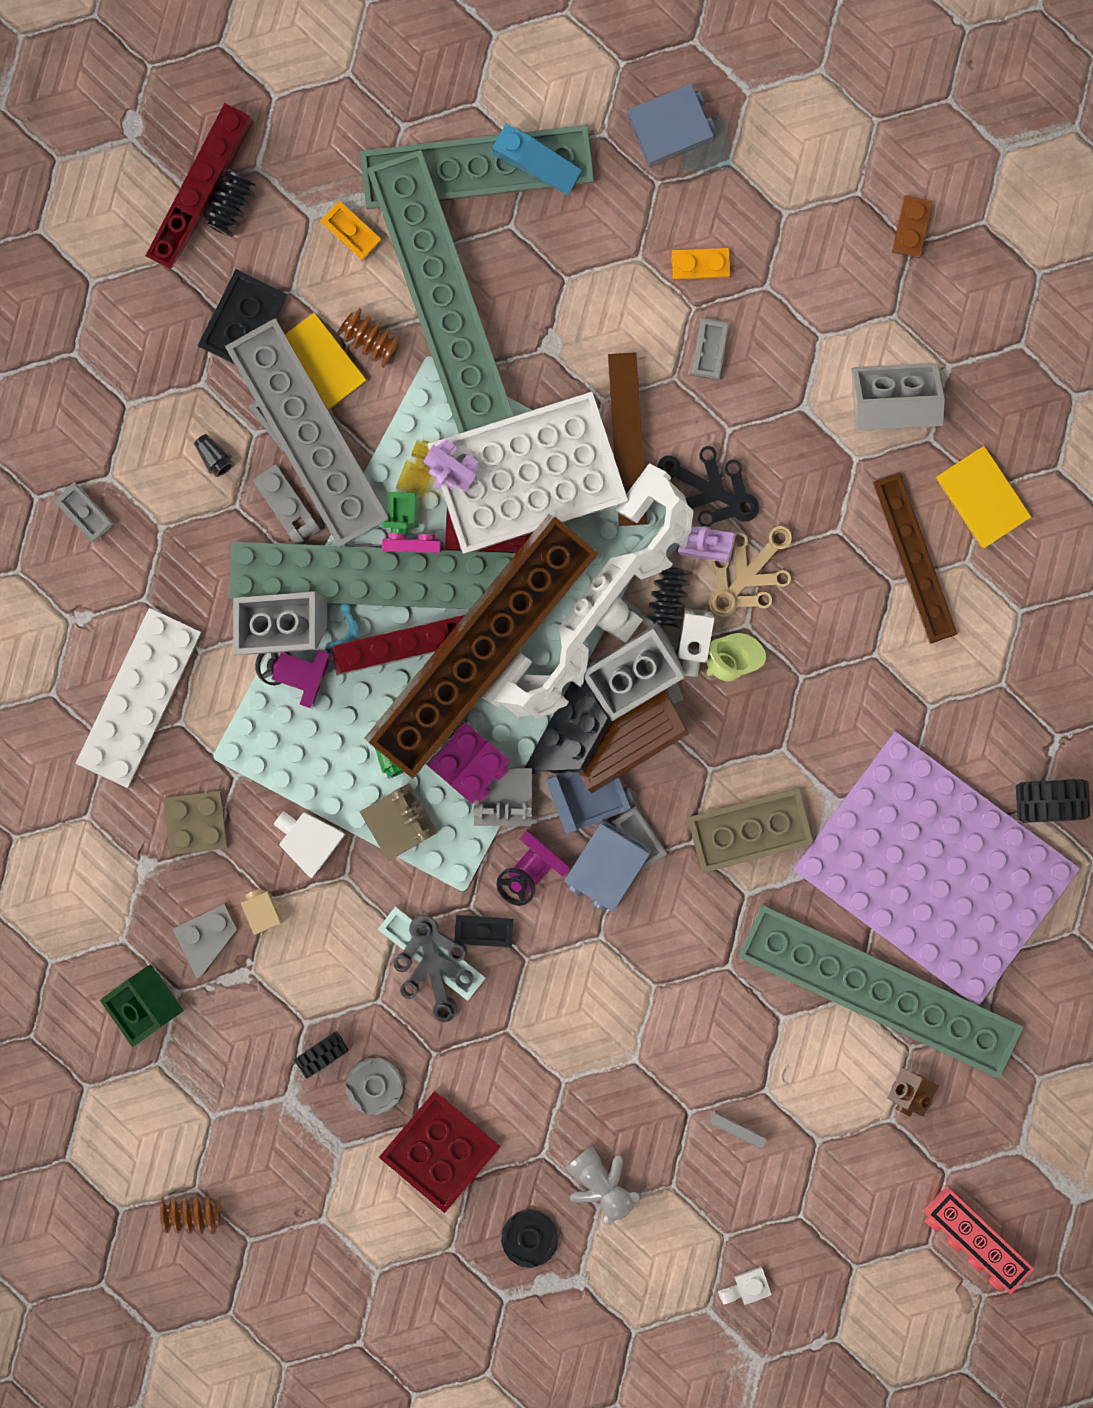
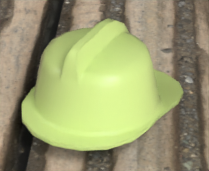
M735 633L715 639L710 642L706 674L708 677L716 676L722 681L732 682L742 675L761 668L766 661V652L755 638L747 634Z

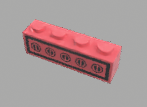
M947 1186L923 1210L928 1216L925 1222L937 1233L942 1229L949 1236L946 1242L958 1253L963 1249L970 1256L967 1261L979 1273L984 1269L991 1275L988 1281L1000 1293L1005 1289L1012 1294L1034 1270L1025 1259Z

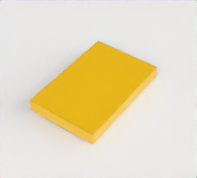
M315 313L285 334L328 411L367 382Z
M982 446L935 477L982 549L1031 518L985 446Z

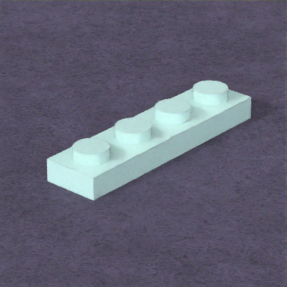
M395 906L377 930L404 950L412 938L409 931L412 919ZM419 926V931L422 934L428 933L423 927ZM434 943L436 953L461 969H466L473 973L474 981L472 985L467 989H461L456 985L453 977L441 970L443 981L468 1001L486 977L464 960L459 962L451 960L448 951ZM422 945L419 946L412 956L419 963L424 957ZM460 976V980L463 983H469L467 976Z

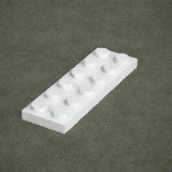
M151 608L148 609L75 764L126 788L130 787L202 632Z

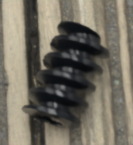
M226 171L225 177L230 182H220L219 185L224 192L217 191L214 193V197L219 202L209 203V207L213 212H204L203 216L208 223H203L225 236L233 237L234 234L228 228L229 226L239 227L234 217H244L245 214L239 207L250 206L245 196L254 197L256 194L250 189V186L256 185L234 172Z
M670 567L658 573L663 579L654 580V585L661 590L652 591L651 596L658 601L649 603V607L656 612L647 614L646 618L653 623L658 622L662 626L681 629V627L674 623V620L683 619V616L677 613L676 610L686 607L685 604L679 601V598L688 597V593L681 590V587L690 586L691 583L684 579V576L692 575L693 572Z

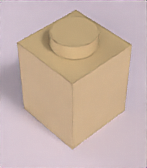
M260 888L245 895L247 900L241 902V906L254 935L283 922L270 891L263 893Z

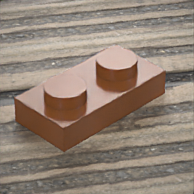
M904 195L891 253L918 259L921 257L933 201Z

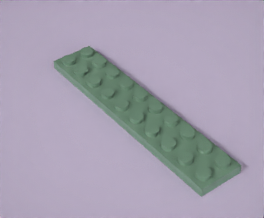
M418 150L367 168L459 434L514 417L422 151Z
M231 542L229 600L239 597L316 592L327 598V604L471 609L516 553L474 551L463 555L462 551L440 550V553L382 551V548Z
M763 905L760 906L737 956L1000 1079L1023 1029V1026Z

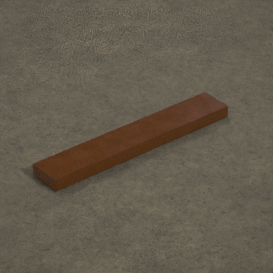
M637 352L608 354L614 459L626 494L644 471ZM647 511L638 523L633 522L618 512L619 527L648 525Z
M901 473L874 481L873 486L929 644L957 635Z

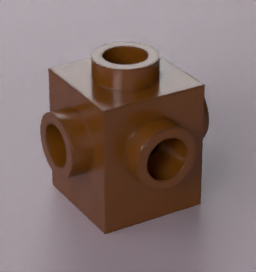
M902 1068L892 1085L887 1099L897 1104L895 1108L897 1111L911 1117L913 1112L924 1117L939 1085Z

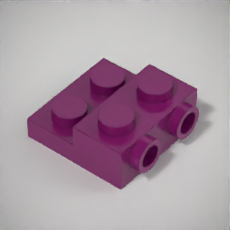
M463 720L426 765L473 804L475 800L481 802L488 795L490 788L487 786L494 778L500 780L507 773L509 767L506 764L510 760Z

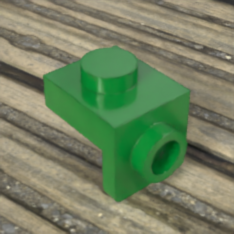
M388 492L389 519L388 521H382L381 527L391 528V533L408 534V529L418 528L419 493Z

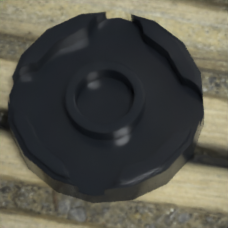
M526 1209L518 1211L508 1218L502 1229L501 1243L510 1261L521 1267L533 1268L546 1263L552 1258L557 1249L558 1233L556 1225L549 1216L538 1210Z

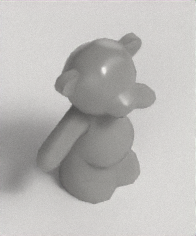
M593 1145L565 1167L569 1174L589 1189V1191L572 1193L570 1200L575 1203L600 1201L604 1212L603 1222L606 1225L612 1224L614 1220L626 1217L632 1211L634 1203L639 1201L640 1195L637 1192L629 1193L627 1190L617 1186L624 1163L623 1157L620 1155L613 1159L609 1174Z

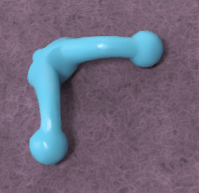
M349 604L340 605V612L345 615L349 624L346 636L336 642H328L325 645V650L328 653H331L330 648L332 646L355 641L360 635L359 625L356 624L350 614L351 607Z

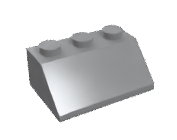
M938 363L852 368L853 404L857 430L872 431L875 429L943 426L945 398Z
M316 592L233 598V655L317 650L327 628V598Z
M658 622L627 640L626 643H622L589 663L584 673V679L611 721L685 678L675 649Z

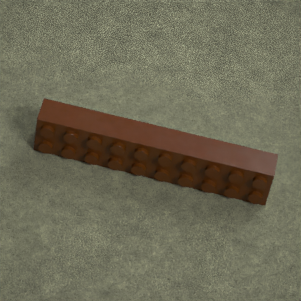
M548 514L364 739L413 779L599 553L558 518Z

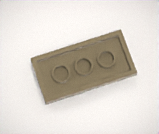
M799 788L687 817L702 873L814 844Z

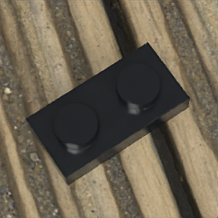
M456 915L454 941L465 945L512 948L514 918Z

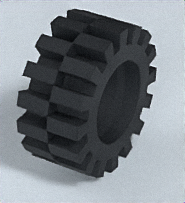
M335 1031L299 1055L294 1061L304 1077L308 1079L347 1053L349 1048L339 1033Z

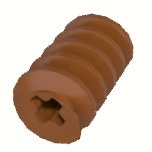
M358 308L345 319L336 336L345 332V342L355 338L353 347L358 349L364 345L362 351L364 355L374 351L372 361L377 362L383 358L381 367L384 368L399 347L400 335L397 334L391 339L388 338L390 328L380 332L381 322L378 321L371 326V315L369 314L361 319L362 309Z
M162 1196L160 1223L164 1233H169L173 1225L175 1233L179 1234L184 1225L187 1234H191L195 1226L199 1234L204 1233L206 1226H208L210 1234H215L220 1225L221 1218L220 1197H218L215 1206H212L210 1197H206L204 1205H200L198 1197L194 1198L192 1205H189L187 1197H183L181 1204L177 1205L175 1196H172L169 1205H166Z

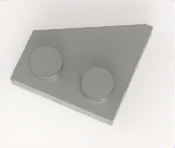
M226 904L173 929L196 979L205 973L206 969L238 930Z

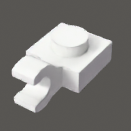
M762 1267L734 1276L737 1285L718 1291L723 1305L731 1303L740 1297L744 1305L772 1295Z

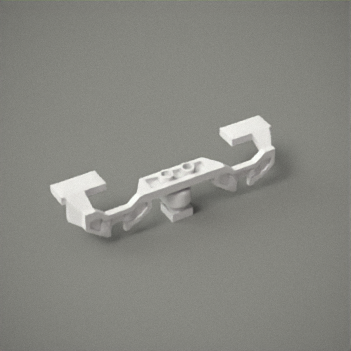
M649 463L626 494L628 501L615 508L624 517L638 523L653 501H656L666 508L665 525L647 548L631 554L610 558L580 600L576 602L573 609L559 626L562 644L560 664L543 687L526 693L515 685L532 663L526 656L517 652L481 696L483 699L496 708L501 704L516 717L533 716L537 719L556 712L557 709L569 703L562 696L564 685L573 681L581 687L584 682L589 649L582 643L596 625L621 641L627 642L642 622V619L637 614L628 610V606L618 595L633 575L642 580L670 568L673 563L666 556L668 547L673 543H677L685 549L688 544V536L691 533L693 510L687 505L685 495L669 481L672 478L670 475Z

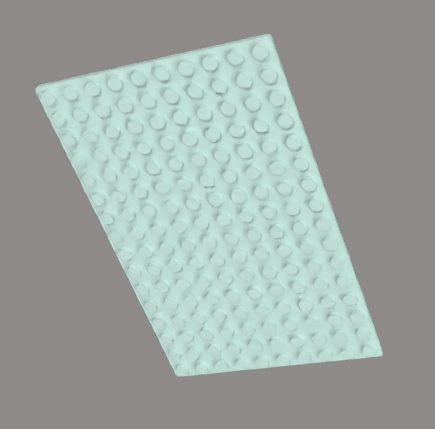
M428 356L424 359L364 472V476L387 516L388 492L419 493V527L408 529L406 538H418V533L435 534V539H441V550H445L447 505L441 487L438 490L433 487L437 479L428 473L431 468L423 463L429 451L427 444L457 435L459 432L433 358ZM507 397L514 416L533 411ZM653 501L647 509L648 525L619 527L618 511L615 510L617 506L611 507L605 514L599 511L563 523L599 554L518 651L532 661L523 675H552L560 664L562 644L559 626L610 558L630 554L666 514L664 506ZM379 525L343 546L382 548V539L389 537L391 528H383ZM332 534L325 546H338ZM630 581L627 583V585L624 587V589H623V590L620 592V594L618 595V597H619L620 599L622 598V596H623L625 590L627 589V587H628ZM327 604V628L317 650L290 652L293 657L314 663L318 650L328 653L325 650V645L328 642H336L346 636L349 624L345 615L340 612L341 604ZM350 605V614L356 624L359 625L360 635L356 640L466 615L470 610ZM597 625L582 643L589 649L588 660L604 632ZM267 653L260 666L262 674L267 670V662L271 658V653ZM433 654L340 676L336 675L331 655L313 709L299 705L303 690L283 683L276 686L265 684L256 674L213 755L214 759L219 763L377 847L379 845L361 816L360 811L410 783L438 833L397 857L460 891L466 890L500 827L474 826V803L471 804L426 764L413 779L405 772L389 779L386 773H382L375 748L364 739ZM273 675L267 677L266 680L274 682V680H271ZM571 681L562 688V696H564ZM480 697L456 728L464 720L510 760L506 764L509 768H524L555 712L537 719L533 716H524L518 720L515 715L501 704L496 708Z

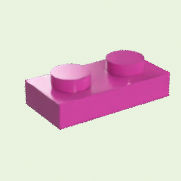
M390 532L389 537L382 539V551L440 553L441 539H435V534L418 533V538H406V534Z

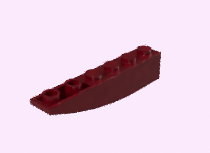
M226 103L223 104L145 255L147 258L170 270L173 268L200 223L204 212L208 209L209 203L212 202L214 193L219 189L220 182L223 181L226 171L229 170L253 124V120L248 114Z
M465 615L334 645L330 650L336 675H345L433 654Z

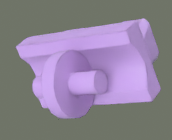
M444 439L437 446L433 444L423 463L431 468L428 473L437 479L433 485L435 489L438 490L444 484L452 490L456 485L466 492L476 477L475 472L479 462L467 455L461 463L456 461L452 456L457 448L447 439Z
M706 526L701 528L691 527L688 544L685 549L679 546L678 553L682 556L729 563L736 536L734 533L711 530Z

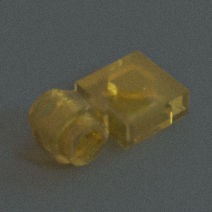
M424 439L422 442L416 441L411 456L416 458V464L406 460L396 488L406 492L419 493V497H424L432 475L428 473L430 469L425 468L426 464L423 461L429 451L427 444L431 442Z

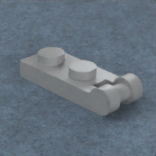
M276 464L252 480L295 544L301 545L304 542V538L321 531ZM302 517L306 524L296 530L292 523Z

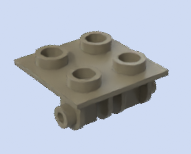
M410 783L360 811L387 861L392 860L438 833Z

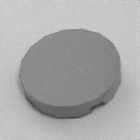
M367 1058L358 1062L350 1070L346 1080V1094L350 1103L358 1111L368 1115H381L390 1111L399 1102L403 1092V1079L399 1070L390 1061L383 1058Z

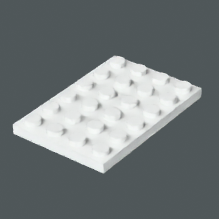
M592 392L445 438L457 448L452 456L456 461L461 463L467 455L479 462L475 472L476 477L466 492L456 485L452 490L444 484L441 486L463 555L533 533L548 514L555 516L564 523L628 501ZM444 439L427 444L428 450H430L433 444L437 446Z

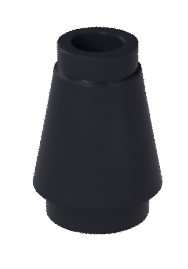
M207 434L200 436L194 442V446L197 448L209 474L220 477L233 467L232 455Z

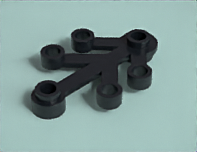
M711 446L703 447L699 453V458L705 465L709 481L680 467L679 460L674 456H664L658 462L657 468L665 471L664 464L672 462L675 466L672 472L665 471L672 477L671 479L676 477L704 492L685 498L687 505L691 509L718 500L729 506L714 512L709 510L700 512L697 521L701 527H711L715 522L732 517L741 522H749L757 516L759 503L753 495L746 493L740 474L742 465L739 461L730 460L724 467L725 474L731 478L735 495L724 490L715 461L717 453ZM705 450H710L713 453L711 460L703 458L702 453ZM734 463L738 466L739 470L737 473L731 474L728 471L730 464ZM742 502H747L750 505L749 512L744 513L740 510ZM709 514L712 518L711 523L703 524L701 516Z
M418 915L411 921L409 926L412 938L404 951L396 956L393 965L399 972L407 971L412 965V956L420 945H422L424 957L411 978L403 983L400 992L404 998L413 999L419 992L420 983L427 972H429L436 999L433 1014L437 1020L449 1022L455 1017L458 1006L454 999L447 997L441 970L453 977L456 985L461 989H467L472 985L474 975L471 971L461 969L436 953L434 943L446 949L450 959L455 962L464 959L467 954V948L463 943L455 942L439 932L438 924L434 918L429 915ZM419 926H425L428 933L422 934L419 931ZM459 948L462 951V955H455L453 949ZM398 959H405L407 966H401ZM460 976H467L469 983H463L460 980ZM405 986H412L414 993H408ZM446 1008L449 1014L442 1015L439 1009Z

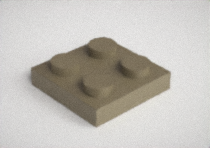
M221 791L163 798L170 855L228 848Z

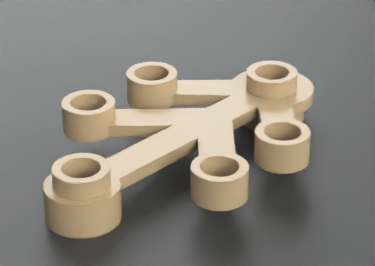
M778 526L771 530L768 536V544L748 566L746 561L748 538L744 533H735V536L743 537L745 542L740 547L735 544L733 545L736 580L729 588L726 576V569L729 563H726L723 568H718L715 565V561L712 560L711 564L716 575V591L709 598V608L713 614L718 617H728L734 613L736 608L758 607L760 609H767L772 604V596L768 592H760L756 596L737 595L744 587L776 585L777 587L784 588L790 584L791 575L785 570H780L774 574L756 575L777 550H783L790 545L792 535L786 527ZM778 533L783 534L785 537V541L782 544H778L774 540V536ZM785 574L788 578L787 583H778L777 576ZM761 595H765L769 599V603L765 606L760 605L758 602V598ZM720 598L728 600L727 608L723 609L718 606Z

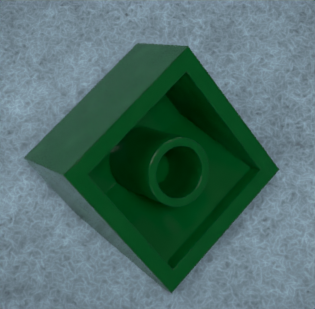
M151 964L127 979L100 1000L132 1047L183 1012L178 1000L172 995L162 981L160 974L156 972Z

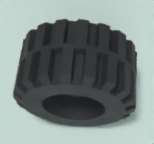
M1069 779L1031 781L1017 784V820L1023 823L1087 819L1091 816L1089 781Z

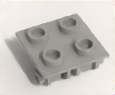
M509 768L500 780L494 778L487 786L490 788V792L481 802L474 801V826H531L532 768Z

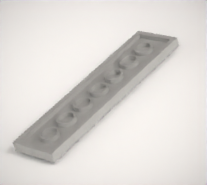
M274 318L226 345L225 348L338 547L381 525L382 521H388L387 514L276 319Z

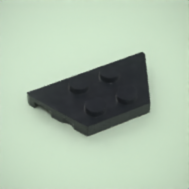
M585 679L581 687L571 681L563 696L569 703L557 709L524 767L532 768V774H537V772L563 773L571 771L574 773L586 771L612 721L606 711L602 709L599 700L590 690Z

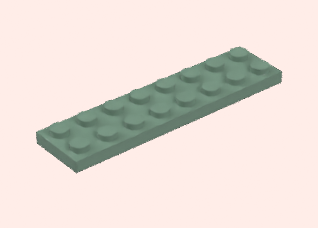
M587 125L523 132L582 170L574 186L594 183ZM499 135L360 151L367 210L380 208L367 168L418 150L422 151L439 201L542 190L552 187L495 157L492 154V147Z

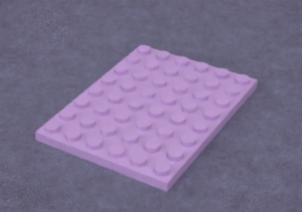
M896 731L893 732L813 840L814 844L807 848L792 869L969 1002L978 1006L1080 870L1079 867Z

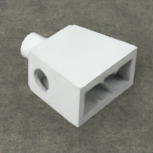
M684 608L678 658L683 659L682 669L686 676L698 677L700 662H707L714 623V615L711 611ZM693 641L699 642V648L696 650L689 648V644Z
M283 811L273 824L286 834L279 845L310 878L317 874L346 835L343 831L306 812H303L296 821Z

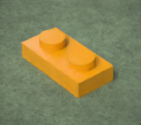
M340 200L320 220V223L362 262L382 241Z
M729 248L671 251L672 281L730 278Z

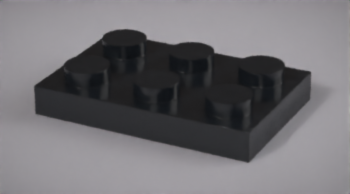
M235 269L197 346L235 365L225 346L274 318L277 319L288 295Z

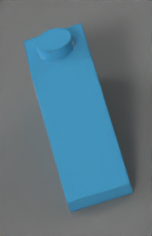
M507 123L492 147V154L495 157L567 196L582 172L581 169L551 149Z

